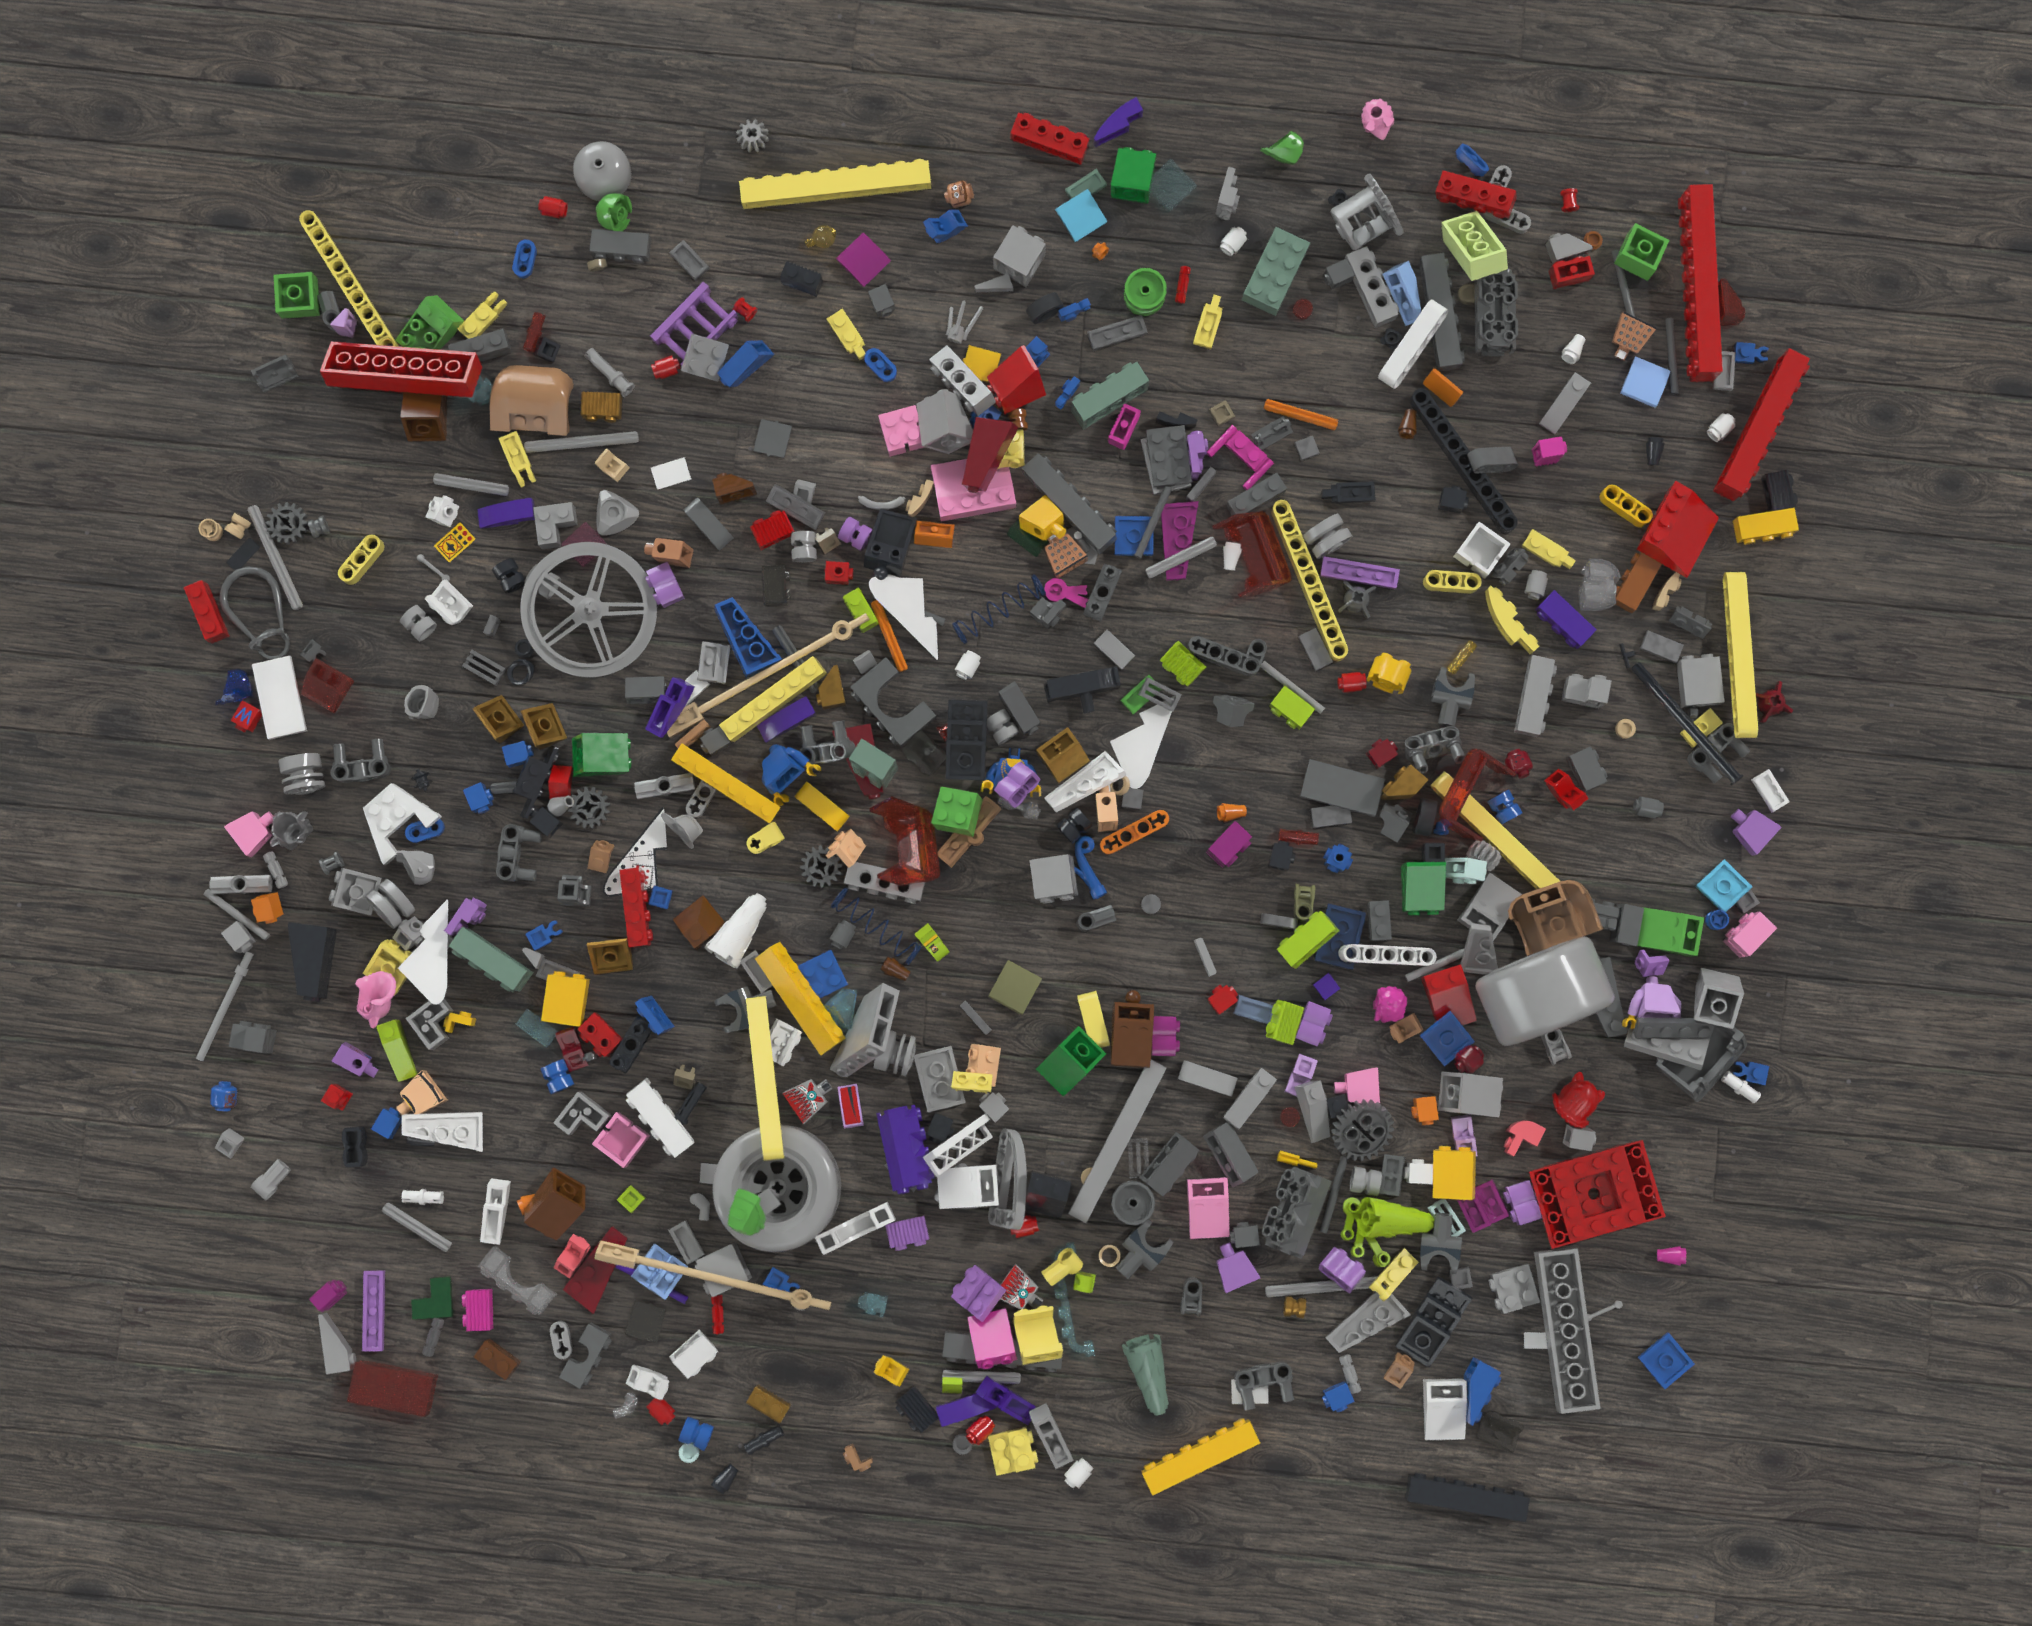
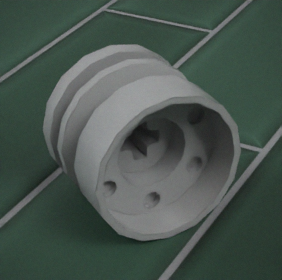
M304 753L279 759L280 773L290 775V777L282 780V784L288 785L283 788L284 794H309L325 787L324 781H317L324 777L323 774L314 773L315 770L322 767L320 754Z
M890 1031L886 1050L875 1058L873 1068L887 1071L889 1065L894 1064L893 1073L897 1074L899 1066H902L901 1075L906 1077L913 1064L916 1052V1037L911 1036L909 1044H906V1034H903L900 1042L896 1041V1032Z

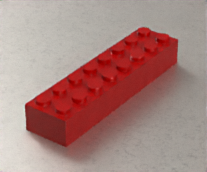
M331 342L320 373L326 385L332 387L472 398L482 365L476 352Z
M1790 348L1778 358L1713 492L1731 501H1735L1738 497L1741 498L1744 493L1748 492L1752 484L1749 481L1752 476H1756L1760 468L1758 463L1765 458L1768 452L1766 447L1774 440L1776 436L1774 431L1785 418L1782 414L1792 404L1793 399L1791 396L1794 392L1798 391L1801 385L1799 380L1802 376H1805L1810 367L1807 365L1810 358Z

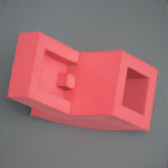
M1531 1121L1514 1122L1506 1130L1512 1134V1137H1508L1505 1141L1504 1153L1515 1156L1522 1140L1533 1146H1538L1546 1128Z
M573 1234L566 1248L556 1260L554 1269L570 1279L589 1252L590 1244L584 1238Z

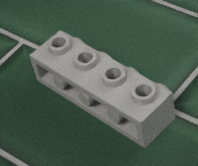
M1536 655L1529 657L1514 733L1538 737L1544 732L1546 722L1543 721L1544 714H1547L1549 710L1547 699L1548 695L1551 696L1553 684H1550L1551 678L1555 676L1557 666L1554 665V659Z

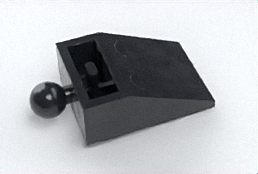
M884 509L879 510L864 558V568L873 570V577L879 580H884L888 577V574L901 577L917 518Z

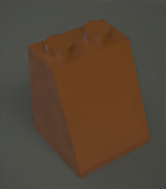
M403 393L400 418L408 441H446V395Z
M553 1167L526 1207L524 1223L530 1228H535L542 1232L546 1237H551L557 1241L585 1211V1185Z

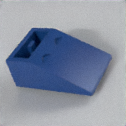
M1475 1357L1472 1358L1464 1373V1380L1467 1384L1466 1422L1472 1426L1480 1420L1482 1416L1481 1409L1484 1404L1487 1405L1489 1403L1493 1387L1496 1388L1501 1380L1500 1371Z

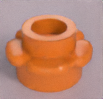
M1105 242L1102 244L1097 243L1093 247V258L1102 260L1107 255L1109 248Z

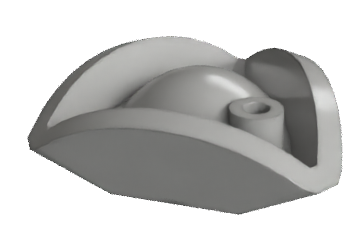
M607 490L599 493L596 515L597 531L599 534L611 535L621 532L637 520L639 511L630 502Z

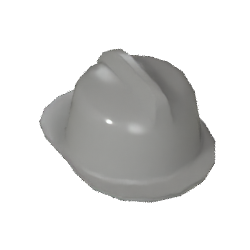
M662 813L661 817L667 826L689 848H694L693 841L703 832L696 819L689 815L672 818L668 814Z

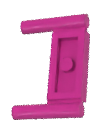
M1233 425L1207 451V455L1212 457L1225 444L1255 472L1244 483L1243 488L1245 490L1250 489L1274 464L1261 449Z

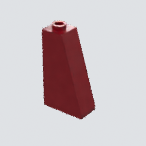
M976 417L962 485L967 488L968 492H986L1017 432L1018 427L1013 422Z
M871 723L845 728L847 737L856 747L861 739L875 747ZM846 758L864 796L869 797V800L880 798V794H884L883 787L881 786L879 789L870 783L871 781H869L870 779L867 776L862 778L855 774L849 758Z

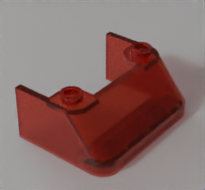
M1265 512L1235 514L1212 526L1213 530L1224 529L1228 540L1241 544L1240 549H1242L1241 552L1250 577L1246 578V590L1238 594L1239 598L1255 596L1291 581L1290 570L1270 518Z
M1474 748L1468 751L1440 805L1439 820L1443 825L1460 836L1481 842L1482 837L1456 821L1484 765L1496 773L1515 776L1516 773L1483 750Z
M893 796L869 808L870 812L883 816L885 828L889 832L896 834L899 863L877 874V878L896 885L930 882L940 876L935 829L931 824L933 818L931 813L927 809Z

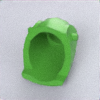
M1290 131L1271 147L1261 148L1260 151L1283 164L1295 165L1303 152L1304 142L1301 136Z
M738 1188L728 1216L729 1227L747 1236L757 1234L761 1229H764L766 1217L759 1205L761 1198L749 1191Z

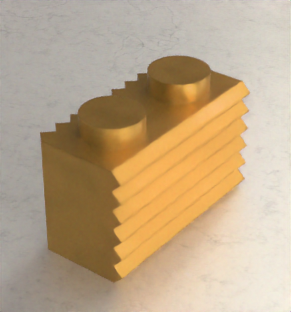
M582 392L581 416L586 421L596 422L597 419H605V422L614 423L616 420H621L622 396L620 393Z
M760 1384L754 1388L746 1404L778 1423H781L791 1406L784 1399L767 1391V1388L760 1387Z

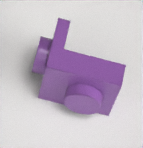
M1640 950L1635 960L1636 968L1643 977L1663 975L1669 963L1666 955L1649 957L1645 950Z

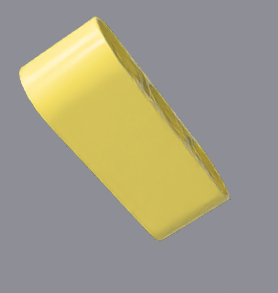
M375 535L366 536L339 568V578L348 585L356 584L383 552L384 543ZM373 541H377V547L370 549V544ZM365 556V561L362 564H358V558ZM353 571L352 577L346 579V572Z
M1440 570L1428 572L1423 579V585L1427 590L1468 594L1474 593L1482 583L1480 576L1475 573ZM1430 576L1435 577L1437 584H1431L1428 578ZM1448 578H1454L1457 583L1456 586H1451L1448 583ZM1467 580H1474L1476 586L1473 588L1469 587Z
M1093 991L1077 995L1087 1035L1100 1048L1110 1046L1097 992Z

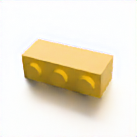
M1795 508L1739 516L1733 520L1737 543L1743 542L1744 545L1753 544L1755 540L1762 539L1763 542L1774 540V537L1781 536L1782 539L1790 538L1799 530Z

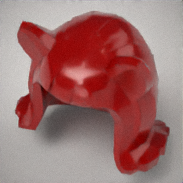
M1578 1072L1572 1078V1082L1563 1087L1559 1095L1555 1092L1552 1094L1553 1104L1556 1112L1571 1126L1583 1129L1589 1125L1590 1121L1587 1120V1117L1596 1110L1598 1103L1604 1099L1605 1092L1597 1090L1593 1083L1584 1081L1583 1074Z

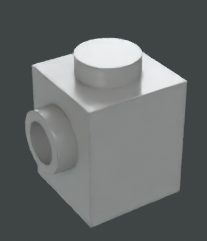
M238 921L221 933L233 950L238 953L249 951L253 947L252 944L256 942L245 926Z
M987 1092L979 1100L981 1102L979 1107L995 1123L1009 1110L1004 1104L1007 1100L999 1092L996 1095L993 1092L991 1094Z
M1567 1124L1563 1144L1569 1148L1592 1151V1147L1596 1143V1132L1588 1127L1580 1129Z

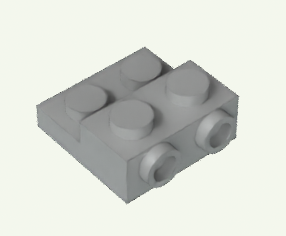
M1228 167L1215 215H1218L1223 220H1229L1231 213L1236 212L1240 198L1237 195L1238 189L1235 188L1238 177L1234 175L1236 169Z
M345 868L336 871L334 882L337 885L335 890H331L329 895V901L332 902L331 906L371 916L373 909L365 896L372 890L378 891L381 878Z
M1529 1264L1490 1274L1489 1286L1491 1291H1495L1496 1299H1494L1496 1309L1500 1310L1501 1313H1509L1523 1309L1522 1307L1540 1303Z

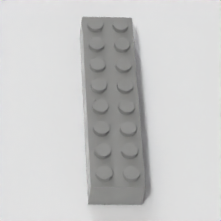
M1572 1247L1534 1252L1556 1411L1564 1414L1601 1409L1578 1249Z

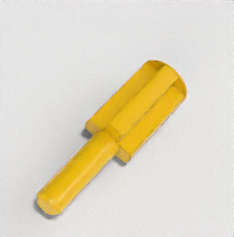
M1281 1150L1278 1153L1277 1161L1294 1166L1299 1164L1314 1169L1317 1168V1163L1300 1159L1298 1155Z

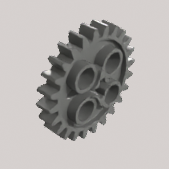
M1363 1099L1362 1103L1359 1104L1356 1100L1355 1106L1352 1107L1348 1104L1347 1111L1341 1109L1342 1116L1336 1115L1339 1121L1333 1122L1336 1128L1331 1130L1334 1134L1332 1140L1335 1142L1334 1145L1342 1155L1344 1154L1346 1158L1351 1157L1355 1161L1358 1157L1363 1161L1364 1156H1366L1370 1160L1371 1154L1378 1156L1377 1150L1384 1151L1382 1146L1389 1145L1387 1138H1393L1389 1133L1394 1131V1128L1391 1126L1394 1123L1391 1119L1392 1115L1379 1102L1374 1103L1370 1099L1367 1103ZM1356 1120L1374 1139L1370 1140L1352 1121Z

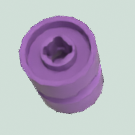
M848 517L840 529L838 539L845 543L851 542L852 547L862 551L869 542L873 529L866 525L860 526L859 521ZM857 531H859L860 533H859V535L857 536V538H854V536L856 535Z

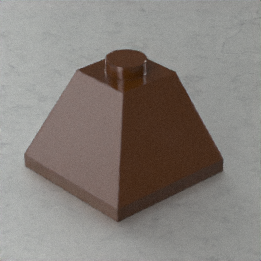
M721 473L712 479L715 494L720 505L757 495L753 482L733 474Z
M704 895L673 919L682 934L694 949L697 950L713 938L725 923Z

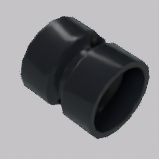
M514 558L506 559L492 569L496 579L501 580L500 585L505 594L513 593L524 586L525 577L522 572H518L519 567Z
M1077 807L1068 814V819L1064 818L1056 825L1059 831L1072 844L1081 837V832L1086 833L1093 826Z

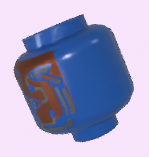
M219 1082V1085L213 1086L211 1089L210 1104L217 1111H230L237 1103V1088L231 1086V1082Z

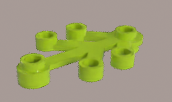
M1354 1197L1346 1199L1343 1203L1346 1220L1344 1229L1341 1231V1237L1346 1241L1354 1237V1231L1352 1230L1354 1219L1355 1221L1356 1218L1361 1219V1214L1357 1213L1360 1201ZM1351 1204L1355 1205V1211L1351 1209ZM1358 1228L1354 1247L1351 1249V1255L1355 1258L1364 1255L1362 1247L1364 1237L1360 1235ZM1346 1231L1350 1233L1349 1238L1345 1236ZM1366 1238L1374 1252L1373 1263L1379 1268L1388 1266L1390 1263L1389 1254L1382 1251L1375 1238ZM1356 1248L1360 1250L1359 1255L1355 1253ZM1382 1255L1386 1258L1384 1263L1381 1261Z

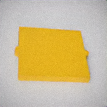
M969 345L963 362L980 381L988 383L987 376L998 367L1001 354Z

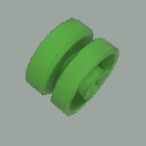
M1151 268L1138 269L1128 276L1125 283V304L1132 313L1137 315L1150 316L1157 313L1165 301L1166 282L1163 276L1156 270Z

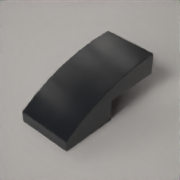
M1159 412L1156 418V423L1167 427L1184 425L1185 429L1195 428L1198 421L1181 412L1177 419L1163 412Z

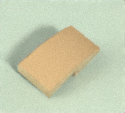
M926 479L925 485L921 484L919 490L921 497L913 495L912 501L908 500L906 506L908 516L915 517L925 506L933 491L934 481Z
M1674 573L1663 584L1655 598L1652 609L1660 611L1664 606H1667L1669 601V595L1667 594H1673L1680 588L1681 579H1679V573Z

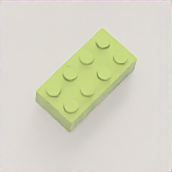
M1478 211L1441 222L1443 242L1471 281L1508 269L1507 250Z

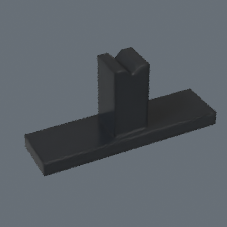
M1621 643L1619 646L1627 669L1630 667L1628 658L1636 654L1635 650L1626 653L1624 645Z

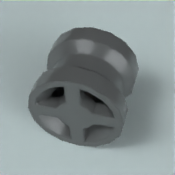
M323 515L319 516L317 520H308V526L314 538H318L321 534H330L329 526Z

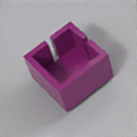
M1234 821L1206 853L1222 868L1225 865L1229 867L1238 858L1236 853L1238 851L1243 853L1251 844L1249 840L1252 836Z

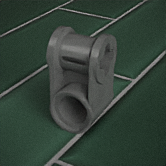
M1189 1277L1184 1281L1180 1315L1189 1313L1201 1316L1202 1285L1195 1277ZM1191 1282L1198 1284V1289L1194 1292L1189 1291L1187 1288Z

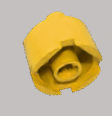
M1382 653L1381 656L1375 657L1367 681L1372 680V685L1382 691L1393 693L1396 690L1398 694H1402L1411 674V664L1405 660L1398 661L1393 659V656L1388 653Z

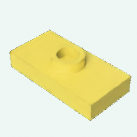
M1711 708L1694 721V724L1706 737L1723 723ZM1685 730L1680 732L1692 748L1697 745Z

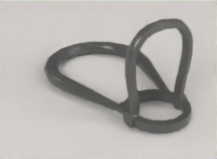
M248 566L235 570L227 576L221 586L219 600L222 611L231 622L252 640L248 644L251 650L258 651L260 655L269 660L284 657L290 648V638L287 633H284L282 601L278 582L271 573L259 567ZM247 574L259 575L270 584L280 626L278 629L265 630L256 638L230 609L227 600L228 590L232 583L240 576ZM273 635H281L286 643L283 652L274 657L266 655L262 649L263 639Z

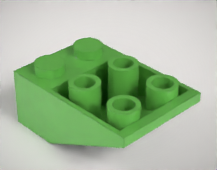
M437 295L427 296L396 338V341L402 347L440 350L455 335L458 327L464 320Z
M1644 908L1637 946L1688 957L1698 956L1704 917Z

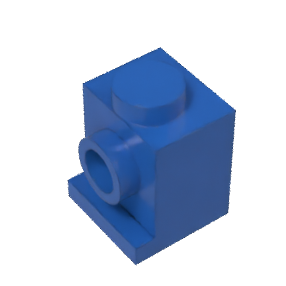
M1037 336L1026 346L1037 368L1050 356V353L1047 352L1048 346Z

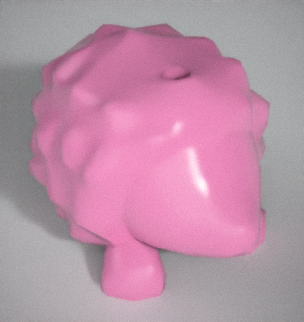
M1373 99L1365 104L1361 114L1365 131L1384 140L1395 120L1391 106L1387 105V102L1382 101V99Z

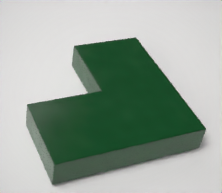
M451 1276L430 1278L431 1298L411 1300L412 1320L453 1316Z

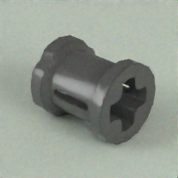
M335 851L334 855L319 859V864L326 875L338 867H345L338 851Z

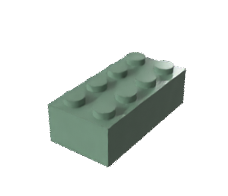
M1275 227L1243 293L1242 301L1276 316L1307 253L1310 242Z
M1138 362L1126 364L1119 373L1116 374L1114 372L1108 375L1103 383H1095L1089 388L1090 391L1085 394L1079 393L1073 398L1071 412L1083 430L1148 390L1149 379Z
M863 739L860 740L849 757L854 773L862 778L867 776L870 779L869 781H871L870 783L879 789L881 786L886 788L898 770L895 759Z
M462 927L449 945L453 949L452 953L461 959L467 958L470 966L477 970L483 969L486 977L493 981L499 980L502 982L500 986L509 992H520L534 973L469 928Z

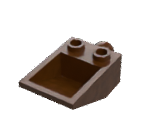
M1131 990L1125 996L1127 1003L1115 1002L1112 1009L1111 1066L1150 1068L1154 1005L1139 1004L1141 1001L1140 993L1136 990Z

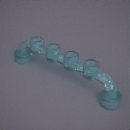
M1075 1242L1066 1243V1247L1060 1249L1055 1254L1054 1262L1058 1260L1059 1253L1066 1248H1071L1077 1255ZM1064 1277L1057 1282L1058 1287L1054 1288L1056 1299H1061L1062 1307H1058L1059 1318H1064L1065 1326L1061 1327L1063 1339L1068 1338V1343L1073 1351L1086 1353L1087 1357L1095 1356L1092 1340L1084 1341V1345H1078L1076 1342Z

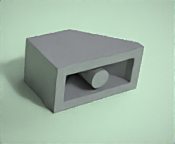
M1560 233L1554 234L1549 237L1550 239L1546 243L1552 265L1558 261L1566 262L1575 257L1588 255L1593 249L1592 245L1568 233L1563 235Z

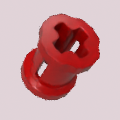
M1565 189L1560 192V195L1563 197V212L1579 210L1576 200L1577 189Z
M743 297L735 303L732 311L735 310L742 315L747 322H750L758 311L756 307L746 303Z

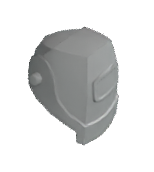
M424 685L411 688V691L405 698V712L409 715V719L434 718L438 711L439 698L430 687Z
M416 850L395 852L396 861L403 863L414 885H423L432 880L435 871V860L432 854Z

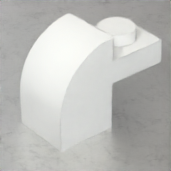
M632 1365L626 1384L633 1389L647 1392L653 1397L663 1400L664 1394L668 1391L669 1380H667V1376L661 1373Z

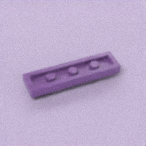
M1324 556L1320 577L1396 589L1400 569Z
M385 1270L364 1271L362 1351H384Z

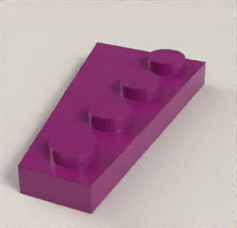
M1199 501L1165 504L1161 513L1164 560L1191 547ZM1189 560L1165 571L1166 581L1185 580Z

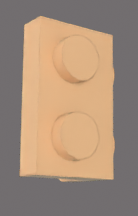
M852 829L846 833L842 831L834 838L836 841L828 847L830 850L826 857L829 859L837 854L849 868L855 864L866 845Z
M971 1044L968 1052L969 1062L966 1072L992 1074V1087H995L1001 1048Z

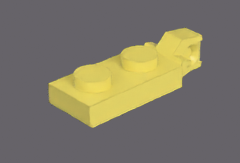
M1213 295L1211 305L1206 303L1194 338V345L1207 349L1212 348L1222 315V308L1218 307L1220 296Z
M841 309L828 317L827 322L847 352L849 351L850 354L855 352L859 360H862L865 356V351L862 348L865 345L863 339L844 310Z
M1533 529L1522 545L1524 549L1552 566L1560 567L1563 565L1570 569L1576 561L1568 556L1569 552L1565 548Z

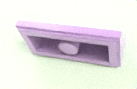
M345 308L330 325L339 335L353 338L358 320Z

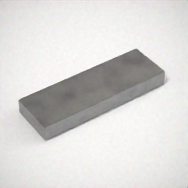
M1142 315L1087 332L1093 351L1144 336L1148 333Z
M777 484L773 486L766 502L785 511L788 515L814 530L818 528L825 514L824 511Z

